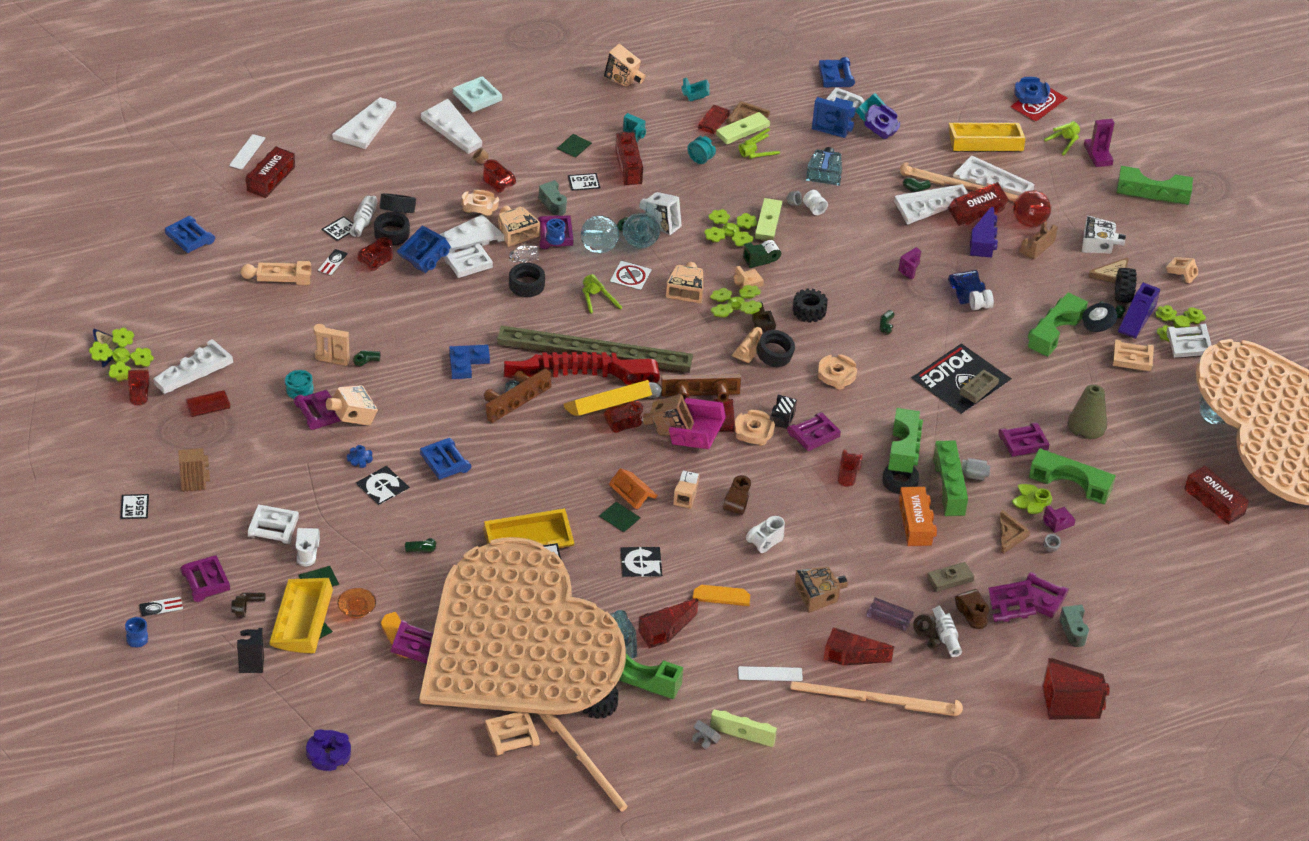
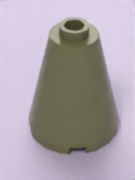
M1088 385L1068 418L1069 430L1076 436L1080 434L1085 436L1084 439H1097L1103 436L1107 429L1105 391L1098 385Z

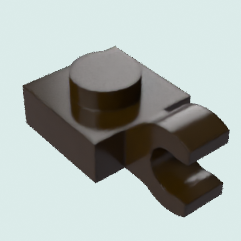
M760 302L762 307L759 308L758 312L752 314L755 328L760 327L762 332L775 330L776 323L771 310L765 311L763 303Z

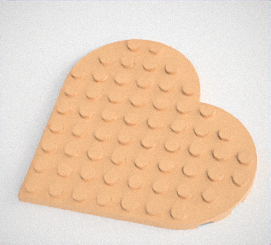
M1228 339L1209 346L1197 363V384L1202 396L1212 410L1227 424L1238 429L1236 437L1237 448L1244 465L1252 476L1269 492L1289 502L1309 505V370L1261 345L1245 340L1233 342L1232 339Z
M508 537L491 540V543L481 547L476 546L463 555L464 558L451 568L444 583L419 698L421 704L561 715L591 707L612 691L622 675L626 661V647L623 634L615 619L607 611L605 612L598 608L593 602L572 597L569 573L563 561L555 552L549 551L543 547V544L533 540Z

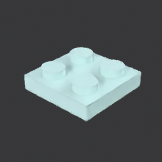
M483 76L453 88V94L472 113L502 101V94Z

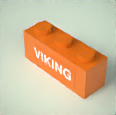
M901 487L899 506L907 546H932L933 537L937 536V527L933 525L934 513L929 508L931 504L930 495L926 494L925 487Z

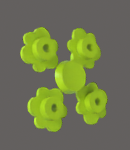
M724 209L719 211L713 210L709 214V219L713 220L715 224L725 225H723V229H718L717 227L706 229L704 232L706 239L712 242H719L720 239H725L726 235L732 237V241L737 246H744L745 243L753 241V236L749 235L748 232H740L739 227L749 229L757 226L755 216L744 213L742 216L737 217L736 225L728 223L730 215Z
M746 285L743 289L739 290L741 297L731 298L732 291L726 288L714 290L710 298L718 302L728 300V304H718L717 307L711 309V312L714 313V316L721 318L727 317L733 310L739 309L745 312V314H754L760 310L759 308L762 307V304L754 300L745 302L743 298L752 299L759 295L761 290L758 289V286Z
M1169 305L1158 307V311L1155 314L1162 321H1173L1174 328L1190 327V323L1199 324L1206 319L1203 311L1194 307L1188 308V311L1184 312V316L1179 315L1176 317L1177 311L1173 310ZM1164 325L1162 328H1158L1157 334L1160 335V339L1170 342L1167 337V327L1171 326Z
M124 327L120 330L114 329L112 331V341L121 348H116L112 352L108 348V344L94 342L89 349V353L92 354L91 357L95 361L100 359L106 361L108 357L113 356L116 365H110L109 377L116 378L118 382L130 379L131 368L125 365L130 358L134 360L135 365L149 367L150 362L154 359L153 355H151V350L148 348H136L135 352H132L130 355L129 351L124 347L127 344L131 345L133 343L134 333L127 331Z

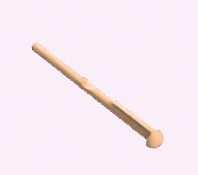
M908 162L900 166V173L903 176L924 181L929 180L931 183L944 186V183L953 186L963 184L965 189L977 191L976 193L979 194L988 193L991 196L992 192L998 198L1035 208H1039L1040 205L1038 200L910 167Z
M795 681L791 683V690L854 698L861 701L868 699L883 703L905 705L907 710L958 716L963 710L962 703L958 700H955L954 704Z
M538 714L553 733L557 731L567 745L578 755L576 757L577 760L583 763L621 812L626 810L627 804L555 715Z

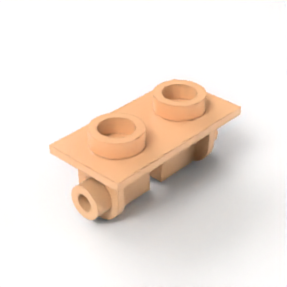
M760 327L753 328L751 333L746 336L732 354V357L750 363L757 354L756 347L762 335V329Z

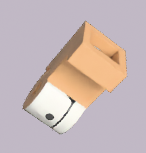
M683 470L680 481L674 491L673 505L692 508L700 474ZM688 496L689 501H682L679 497Z

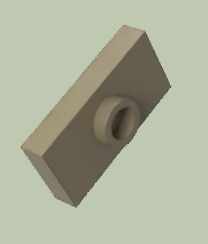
M983 369L960 389V395L976 403L998 384L999 378Z
M966 562L928 572L927 575L936 592L973 582L975 577Z

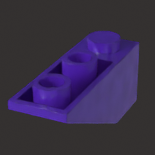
M991 207L972 229L970 256L992 258L993 250H997L998 239H994L997 238V227H994L997 224V215H994V207Z
M1144 282L1141 284L1118 330L1119 333L1137 338L1157 306L1160 288Z

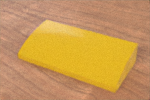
M949 123L948 125L953 151H1024L1025 136L1019 123Z
M646 380L573 400L563 405L569 413L579 416L652 396L649 381Z
M565 508L484 521L483 531L487 544L491 543L490 541L494 539L514 537L533 540L543 545L558 543L559 548L575 545Z
M329 578L288 579L270 638V646L291 652L315 653L333 592Z

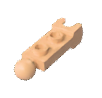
M297 261V264L258 263V268L245 264L240 272L242 277L246 279L257 276V281L296 282V285H310L311 262Z

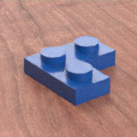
M488 345L449 346L452 379L472 378L471 365L490 364Z

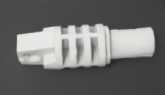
M366 196L360 203L353 217V226L349 231L352 236L360 237L364 227L369 225L378 202L376 196Z
M940 605L933 608L932 610L936 618L935 629L940 640L946 644L951 657L961 655L962 650L957 640L958 632L949 613L945 615Z

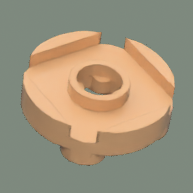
M474 190L473 194H468L467 191L462 195L461 205L464 212H477L484 216H490L492 211L498 208L499 198L498 196L495 198L494 193L485 190Z
M838 354V357L828 355L819 362L818 378L824 383L834 386L835 389H844L845 386L850 385L856 379V363L845 355Z
M749 410L747 414L742 415L741 413L735 419L734 431L736 438L747 443L760 446L765 445L767 440L771 439L774 434L775 423L763 411Z

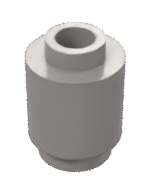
M963 459V476L969 479L984 481L985 477H989L990 465H987V461Z

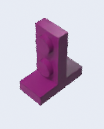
M1112 118L1095 120L1092 138L1084 140V146L1095 167L1113 165L1114 159L1109 152L1115 124Z

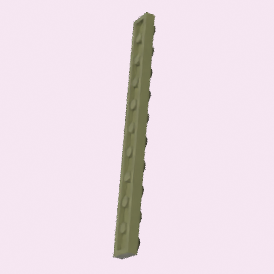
M502 325L497 337V344L557 352L560 354L562 352H567V354H572V352H577V354H582V352H587V354L606 352L610 357L611 353H616L617 358L620 360L654 359L658 363V368L690 373L693 354Z

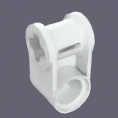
M779 516L769 517L761 524L750 529L746 535V540L757 546L760 553L768 551L784 538L785 522L783 518Z
M297 529L296 550L298 551L297 563L299 565L307 567L315 563L317 548L320 542L319 529Z

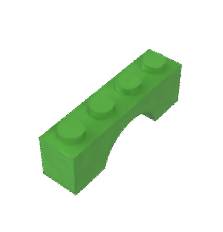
M1121 166L1116 193L1189 205L1193 177L1175 174L1169 180L1156 181L1144 176L1139 168Z
M1069 292L1063 298H1060L1056 306L1050 308L1047 316L1040 319L1037 327L1030 330L1028 334V347L1048 357L1058 345L1060 332L1056 327L1061 325L1076 326L1082 320V315L1087 309L1088 301Z
M896 408L893 436L901 440L892 442L888 470L912 473L913 465H918L923 419H919L920 411Z
M956 440L936 441L933 460L936 472L941 474L942 504L945 516H965L968 495Z
M1043 449L1038 450L1031 464L1029 478L1045 484L1058 479L1074 481L1084 489L1086 498L1104 505L1113 489L1116 477L1114 474Z
M626 654L624 670L619 681L674 699L682 685L683 667L664 660L657 666H645L635 662Z

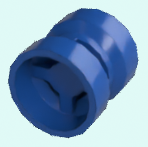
M557 218L549 220L546 224V241L552 245L562 244L565 240L564 221Z
M141 617L130 618L125 624L127 643L132 647H142L148 642L147 622Z

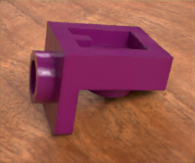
M915 247L900 257L898 271L911 280L915 277L916 268L920 264L921 250Z
M1050 505L1045 507L1043 521L1054 533L1075 525L1076 520L1065 507L1056 510Z

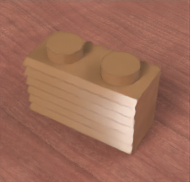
M203 448L178 450L181 491L206 490V482H210L209 469H205V467H209L208 455H204Z

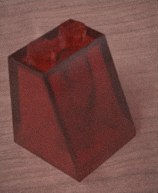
M1048 658L1042 688L1049 720L1100 719L1102 710L1106 709V696H1109L1110 693L1109 684L1105 682L1104 674L1054 658Z

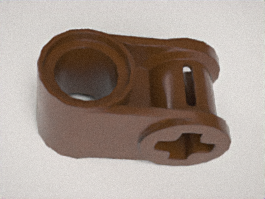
M739 475L733 479L730 490L725 497L723 510L741 515L744 514L751 487V480L747 476Z
M973 589L955 596L956 606L970 626L975 629L985 628L988 623L986 615L989 613V606L981 597L979 591Z

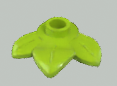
M1019 484L1018 489L1022 495L1012 500L1016 507L1027 509L1029 514H1038L1043 511L1044 507L1052 503V496L1047 489H1038L1035 485Z

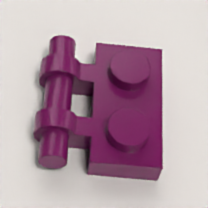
M1030 580L988 588L992 610L1001 608L1000 613L993 614L994 622L1003 621L1004 623L1010 622L1009 619L1020 617L1026 619L1030 615H1036L1035 606L1026 607L1027 603L1034 602ZM1016 605L1020 606V609L1011 611L1007 610V607Z

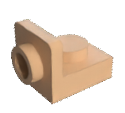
M1175 257L1166 266L1167 273L1184 274L1186 283H1191L1198 275V267L1194 258Z
M740 266L736 267L733 278L735 284L741 289L746 285L763 286L764 280L756 269L744 272Z

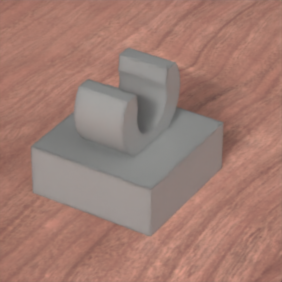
M700 720L694 725L698 732L693 735L692 740L697 743L700 738H704V742L701 745L704 749L710 746V740L717 744L722 737Z

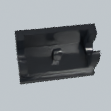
M263 628L240 631L241 636H250V638L237 640L239 673H263Z

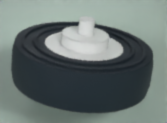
M1097 303L1084 311L1082 321L1087 330L1102 332L1111 328L1116 323L1117 313L1113 305Z

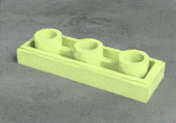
M758 112L717 129L716 135L724 143L729 144L769 127L770 121Z
M764 198L755 233L756 239L763 241L774 240L782 201Z
M715 709L711 715L710 728L766 746H774L777 728L768 723L756 722L747 717H739L727 711Z

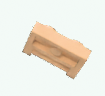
M323 324L315 325V359L348 366L350 361L349 332L326 328ZM324 337L328 338V352L324 349Z
M1115 339L1113 366L1151 372L1154 345L1148 344L1144 346L1124 343L1121 340Z
M517 712L485 720V727L496 756L502 755L505 751L529 745L535 747L540 744L529 713ZM524 734H528L529 736L504 743H501L500 741Z

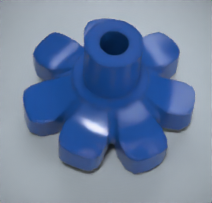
M362 445L351 448L350 454L347 455V461L351 462L350 464L353 466L359 464L360 468L366 467V463H371L373 460L372 451H365V447Z

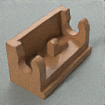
M1044 222L1037 234L1030 240L1025 238L1022 241L1019 252L1034 260L1055 242L1058 226L1053 224L1048 231L1046 228L1047 222Z

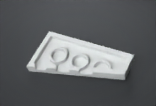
M381 97L335 131L332 134L333 140L366 149L396 109V102Z
M449 99L421 113L423 121L469 154L482 147V140Z
M972 155L953 174L955 179L1027 197L1034 190L1035 185Z
M961 184L896 195L894 202L908 225L969 201V194L964 185Z
M483 215L440 234L450 244L449 252L451 254L455 253L457 249L465 250L472 248L475 244L484 246L488 245L489 241H504V234Z
M211 339L207 342L208 346L205 348L199 347L194 351L195 354L190 358L184 357L180 360L178 366H171L153 378L154 385L164 394L172 392L174 389L232 364L233 357Z

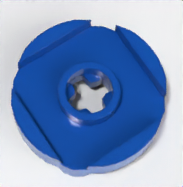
M1023 77L1020 82H1016L1014 93L1021 103L1040 104L1047 101L1050 94V86L1047 82H1040V78Z

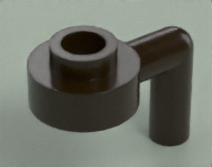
M241 593L240 596H236L235 600H232V613H235L236 617H246L247 601H265L266 593Z
M928 614L917 616L913 622L914 631L920 636L929 637L930 640L927 642L929 648L932 649L941 645L942 641L934 631L936 628L934 618ZM924 621L929 623L928 628L923 627Z

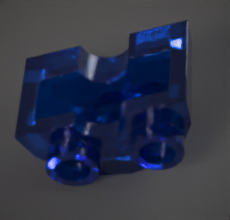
M976 269L957 272L948 277L951 287L956 289V296L960 304L970 303V292L978 291L980 293L986 290L985 284L980 281L979 273Z

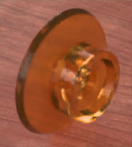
M352 588L344 591L339 596L337 604L345 615L354 619H360L373 611L376 606V598L366 589Z

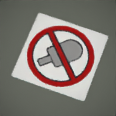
M620 261L610 282L641 290L652 269Z

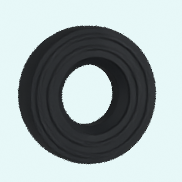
M886 466L883 471L882 480L884 486L889 491L900 494L901 487L918 486L919 473L914 466L912 473L888 470V466ZM902 474L908 477V481L900 482L895 480L893 476Z

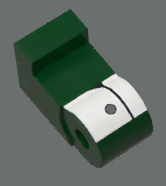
M767 240L758 245H753L751 242L744 244L743 259L749 268L770 264L781 257V251L773 240Z

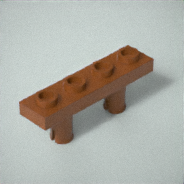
M543 369L529 377L522 371H517L514 375V382L519 385L502 395L492 389H487L484 393V399L489 402L486 404L487 420L494 423L552 387L551 372Z
M740 374L662 375L661 396L682 394L685 400V398H689L692 395H717L718 401L724 403L729 400V395L740 394Z

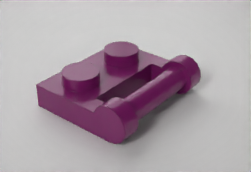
M571 215L540 216L537 219L540 222L541 239L539 244L542 249H548L550 246H573ZM551 219H561L565 223V240L559 245L549 244L546 241V224Z
M327 389L307 396L298 395L294 398V404L302 411L311 430L341 421L335 410H327L326 400L332 398ZM308 405L313 407L319 418L314 417Z
M822 412L815 414L813 418L802 423L792 424L787 427L788 434L794 437L807 451L835 440L841 434V431Z
M1037 422L1024 427L999 429V438L1003 440L1011 457L1035 453L1039 449L1049 450L1050 444Z
M217 555L186 563L180 568L182 575L186 577L192 590L191 595L195 602L203 601L205 597L230 590V583ZM199 571L205 587H199L193 574L194 572Z
M1030 572L1025 581L1030 580L1034 602L1027 603L1026 607L1035 606L1037 612L1053 618L1065 600L1069 588L1059 587L1036 577L1035 573ZM1034 584V585H1036V586H1038V587H1041V588H1043V589H1045V590H1047V591H1050V592H1052V593H1054V594H1057V597H1056V596H1053V595H1051V594H1049V593H1047V592H1044V591H1042V590H1040V589H1038V588H1035V587H1033L1032 585Z
M401 620L390 652L427 664L433 632L407 624L408 622Z

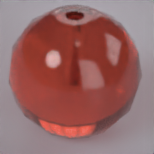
M1028 190L1021 193L1013 205L1014 216L1023 226L1039 227L1051 215V203L1048 197L1040 191Z

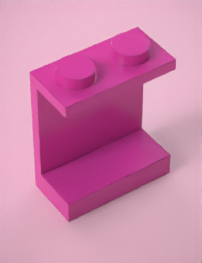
M685 398L684 401L694 420L692 430L670 427L671 442L673 445L710 449L726 418L723 403Z

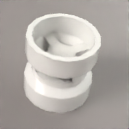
M817 190L807 192L803 198V203L810 208L814 215L824 213L828 207V202L821 197Z
M983 290L980 293L978 291L970 292L969 301L972 310H979L981 307L985 309L993 307L994 300L991 290Z

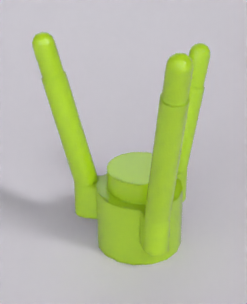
M1075 121L1053 128V131L1058 132L1044 139L1047 142L1061 134L1064 138L1071 139L1062 152L1063 156L1068 152L1073 143L1079 139L1080 127Z
M770 128L739 144L738 148L742 157L749 156L750 159H753L755 157L780 154V151L755 153L757 151L756 143L769 136V134L765 133L769 132Z
M591 274L584 278L583 285L585 287L582 291L585 294L590 314L593 313L589 293L597 294L600 291L615 306L622 309V306L604 288V285L599 282L595 275Z

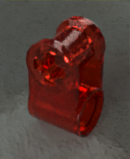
M489 159L484 162L483 180L498 193L503 192L506 187L516 184L514 174L498 161Z
M386 237L379 238L367 247L362 248L357 254V260L365 263L369 270H377L380 266L393 259L392 240Z
M128 370L130 402L134 405H143L148 401L149 370Z
M631 401L608 408L604 412V418L611 431L619 433L623 430L641 426L643 422L641 416L643 405L638 401Z
M843 449L838 473L839 484L847 487L855 484L858 472L861 469L864 453L855 454L847 452V449Z

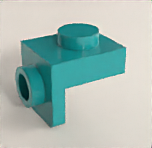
M687 77L683 78L682 93L684 96L687 95L690 102L710 95V84L707 79L690 84Z
M873 93L856 109V113L865 121V114L872 105L880 107L881 104H886L876 93Z
M627 113L623 119V131L632 134V142L637 143L646 135V121Z

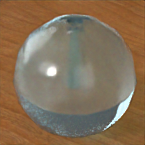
M592 216L585 221L581 228V241L593 253H607L618 243L619 229L616 223L607 216Z

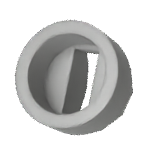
M799 191L789 192L786 197L787 203L792 206H799L802 203L801 193Z
M649 382L652 396H648V398L659 397L662 391L661 386L658 383Z
M1055 534L1047 535L1043 542L1046 551L1055 552L1061 545V539Z

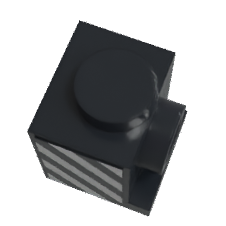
M778 394L776 405L773 406L771 416L774 417L775 426L785 429L790 426L796 412V399Z

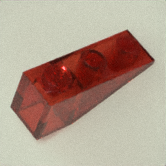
M696 598L684 601L683 603L640 616L638 631L648 648L669 643L697 615L699 600Z
M833 627L825 645L824 660L843 666L890 663L893 659L895 646Z

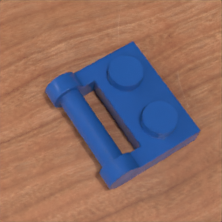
M843 57L840 60H819L818 67L823 88L852 87L855 84V79L851 75L850 59L848 57ZM838 69H843L845 78H840Z
M187 216L165 228V234L187 253L205 244L210 245L215 241V236L198 225L192 216Z
M451 438L420 448V455L439 480L459 472L466 473L472 467L469 461L462 457ZM445 450L449 451V453L452 455V457L455 459L457 463H454L451 460V458L448 456Z

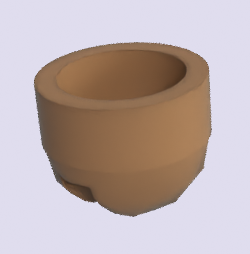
M479 148L473 155V160L480 164H484V160L489 159L487 151L483 148Z

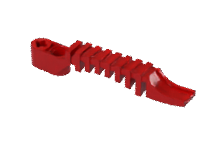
M542 352V355L535 354L532 358L524 361H504V377L514 378L517 371H522L527 376L532 377L538 373V369H552L553 377H558V369H562L563 376L568 375V369H572L573 375H578V369H582V375H587V369H592V376H596L597 369H601L602 377L612 374L621 379L626 385L646 380L658 383L660 380L656 360H620L617 358L616 353H611L610 357L606 352H601V354H597V352H592L591 354H587V352H582V354H577V352H572V354L552 352V355Z

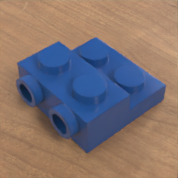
M817 97L814 104L812 129L846 138L848 132H852L854 122L851 121L856 112L853 102L837 97L835 101Z
M422 225L397 250V253L400 257L411 262L416 269L426 274L429 270H433L436 267V262L441 257L448 255L451 246L445 237Z

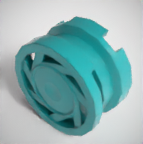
M698 136L688 144L687 151L694 162L705 164L715 156L716 148L712 146V141L708 137Z
M294 370L286 375V393L289 397L294 399L298 395L307 396L313 394V379L309 372Z

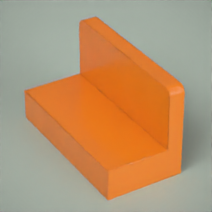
M622 468L617 471L608 484L636 509L641 507L648 496L654 499L658 496L634 473Z

